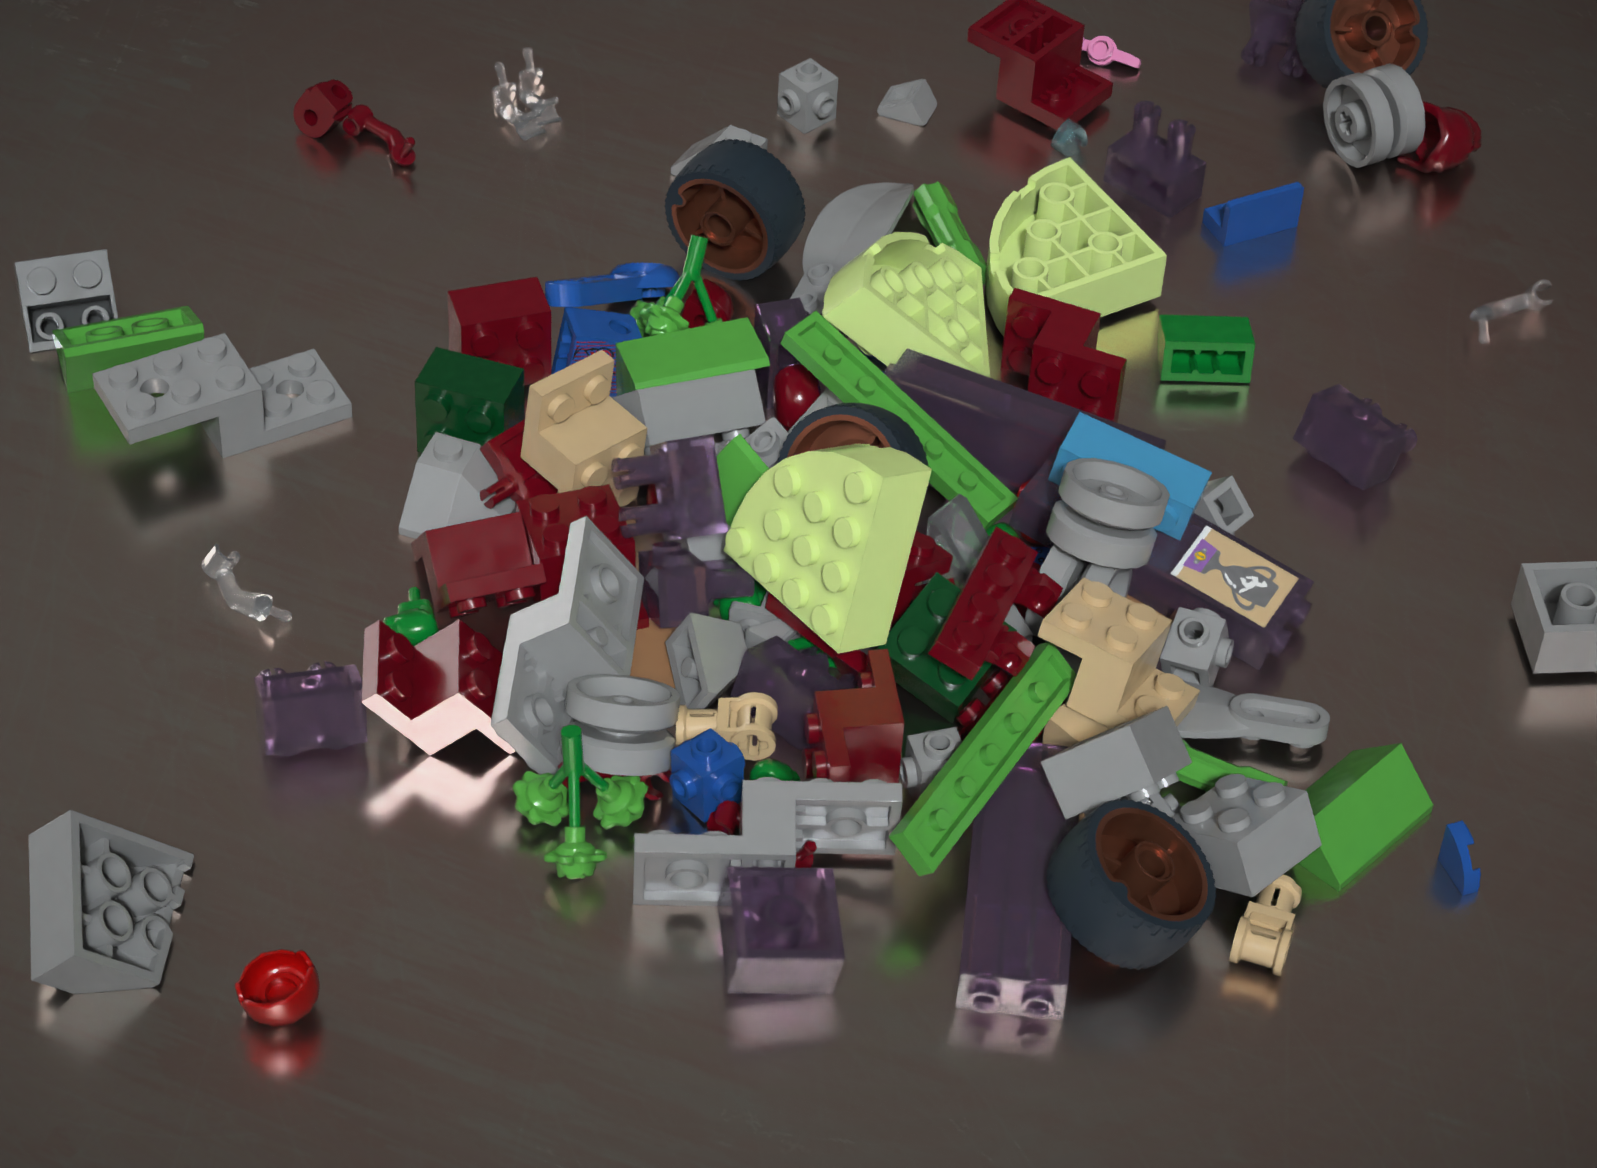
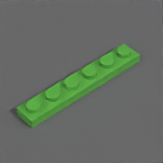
M814 311L785 332L780 344L843 403L875 405L896 414L909 424L915 431L914 433L920 438L919 440L924 446L923 450L927 455V466L932 469L929 483L982 533L1014 508L1019 498L821 314Z
M1046 642L1034 649L1024 668L1016 677L1013 676L889 835V838L919 877L934 873L1071 692L1077 675L1054 644Z

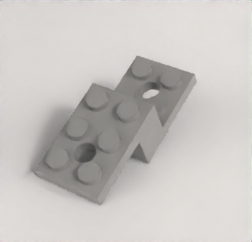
M226 333L204 338L197 342L92 373L96 392L129 445L200 423L221 457L226 458L352 417L351 401L315 349L296 353L249 369ZM163 393L164 395L160 397H153L150 394ZM286 394H297L299 396L289 398Z
M587 516L570 523L559 594L510 614L490 726L494 729L497 736L505 740L525 760L527 765L539 775L545 773L554 775L559 770L557 766L563 762L561 754V729L575 720L567 714L565 709L568 683L574 678L586 675L613 674L630 676L644 577Z
M774 777L743 780L739 835H728L720 831H709L701 835L674 834L667 830L634 833L633 905L791 908L796 852L803 847L805 842L811 840L816 843L817 848L814 853L895 855L896 846L889 838V835L900 822L903 802L902 783H887L878 779H870L863 782H834L826 778H816L810 781H781Z

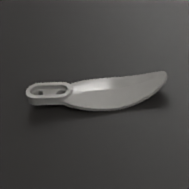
M886 182L860 185L841 193L823 208L815 220L805 243L802 262L804 275L785 307V314L790 328L814 311L822 315L824 295L831 278L844 265L878 239L892 233L914 194L915 188L912 183Z
M1056 646L1077 675L1082 658ZM1185 682L1199 689L1200 693L1193 709L1177 726L1181 738L1222 739L1242 737L1248 740L1265 739L1289 743L1297 748H1311L1324 742L1327 738L1330 715L1323 707L1317 704L1255 693L1237 696L1215 687L1209 688Z

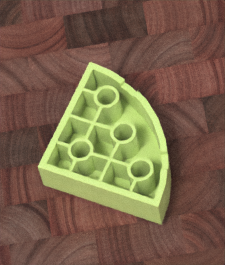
M1068 157L1030 176L1027 185L1020 189L1019 192L1013 191L1001 205L994 218L989 240L985 277L987 305L995 325L1003 337L1005 334L1008 300L1014 288L1101 313V317L1160 297L1167 255L1071 157Z
M894 232L878 239L844 265L831 278L824 295L823 317L838 331H842L855 341L862 352L869 356L873 355L885 364L899 380H906L917 389L919 361L922 358L991 383L982 270L980 266L959 251L944 243L934 247L929 244L925 235L915 232Z
M851 444L812 450L787 457L764 472L748 491L732 521L730 530L726 534L723 551L838 654L884 645L887 642L932 469L906 452L891 447L879 448L870 444Z

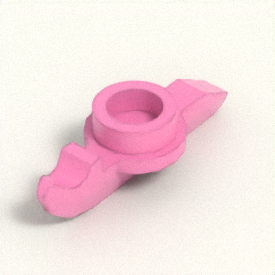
M1097 36L1091 41L1083 37L1082 51L1087 52L1089 59L1095 65L1105 66L1116 61L1134 68H1140L1141 60L1127 52L1117 50V45L1108 36Z

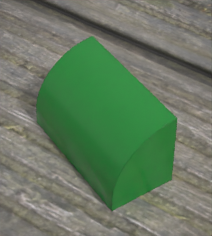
M1159 314L1157 356L1160 380L1250 383L1255 340L1248 317Z

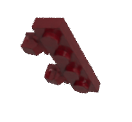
M996 526L980 552L928 654L971 681L980 670L984 661L996 664L1016 677L1027 664L1035 645L1017 631H1008L1009 627L1002 625L1013 602L1022 604L1045 618L1055 606L1063 587L1045 573L1040 574L1034 567L1031 568L1038 554L1037 551L1027 546L1021 539L1008 534Z

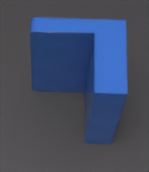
M1295 182L1205 208L1202 223L1223 247L1297 227L1304 187L1299 182Z

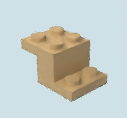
M600 350L529 386L520 457L558 489V493L579 490L587 486L610 484L619 507H623L637 497L648 428L610 397L615 360L606 352Z
M1083 577L1042 620L1038 637L1082 658L1066 707L1112 729L1165 706H1168L1176 726H1178L1196 704L1200 693L1199 689L1185 683L1174 674L1164 673L1156 669L1172 620L1158 614L1152 607L1131 601L1113 592L1107 585Z

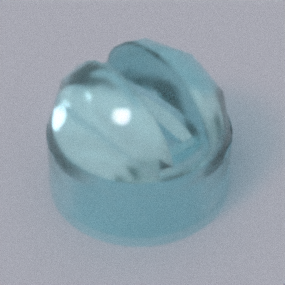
M1067 119L1054 135L1051 147L1063 155L1069 157L1076 156L1082 152L1078 145L1086 147L1088 136L1079 124L1071 119Z

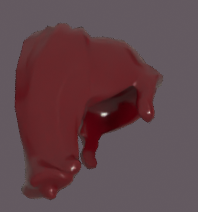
M1422 101L1425 110L1426 127L1423 141L1416 149V155L1420 160L1415 161L1408 157H1398V161L1423 173H1441L1458 167L1466 161L1471 152H1476L1481 147L1482 136L1478 123L1465 111L1452 107H1439Z

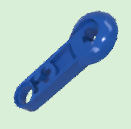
M626 263L617 265L611 270L610 274L546 281L545 297L551 307H583L640 300L642 297L665 296V288L673 287L680 276L676 269L665 264Z

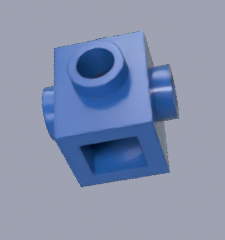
M710 728L670 751V785L672 787V796L701 821L707 822L710 814L716 811L719 804L724 801H734L737 804L741 802L745 759L736 744L727 742Z

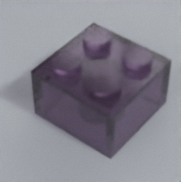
M727 867L717 903L727 994H833L845 961L833 868Z

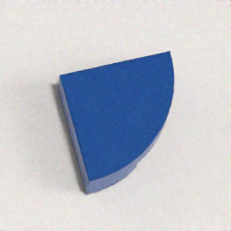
M1463 820L1446 825L1438 855L1439 862L1462 896L1478 892L1481 877L1480 868L1472 869L1467 846L1475 843Z

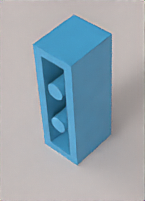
M1079 412L1060 446L1048 480L1060 485L1067 463L1078 458H1097L1134 467L1154 477L1166 487L1170 494L1161 524L1153 528L1177 540H1181L1201 500L1212 472Z

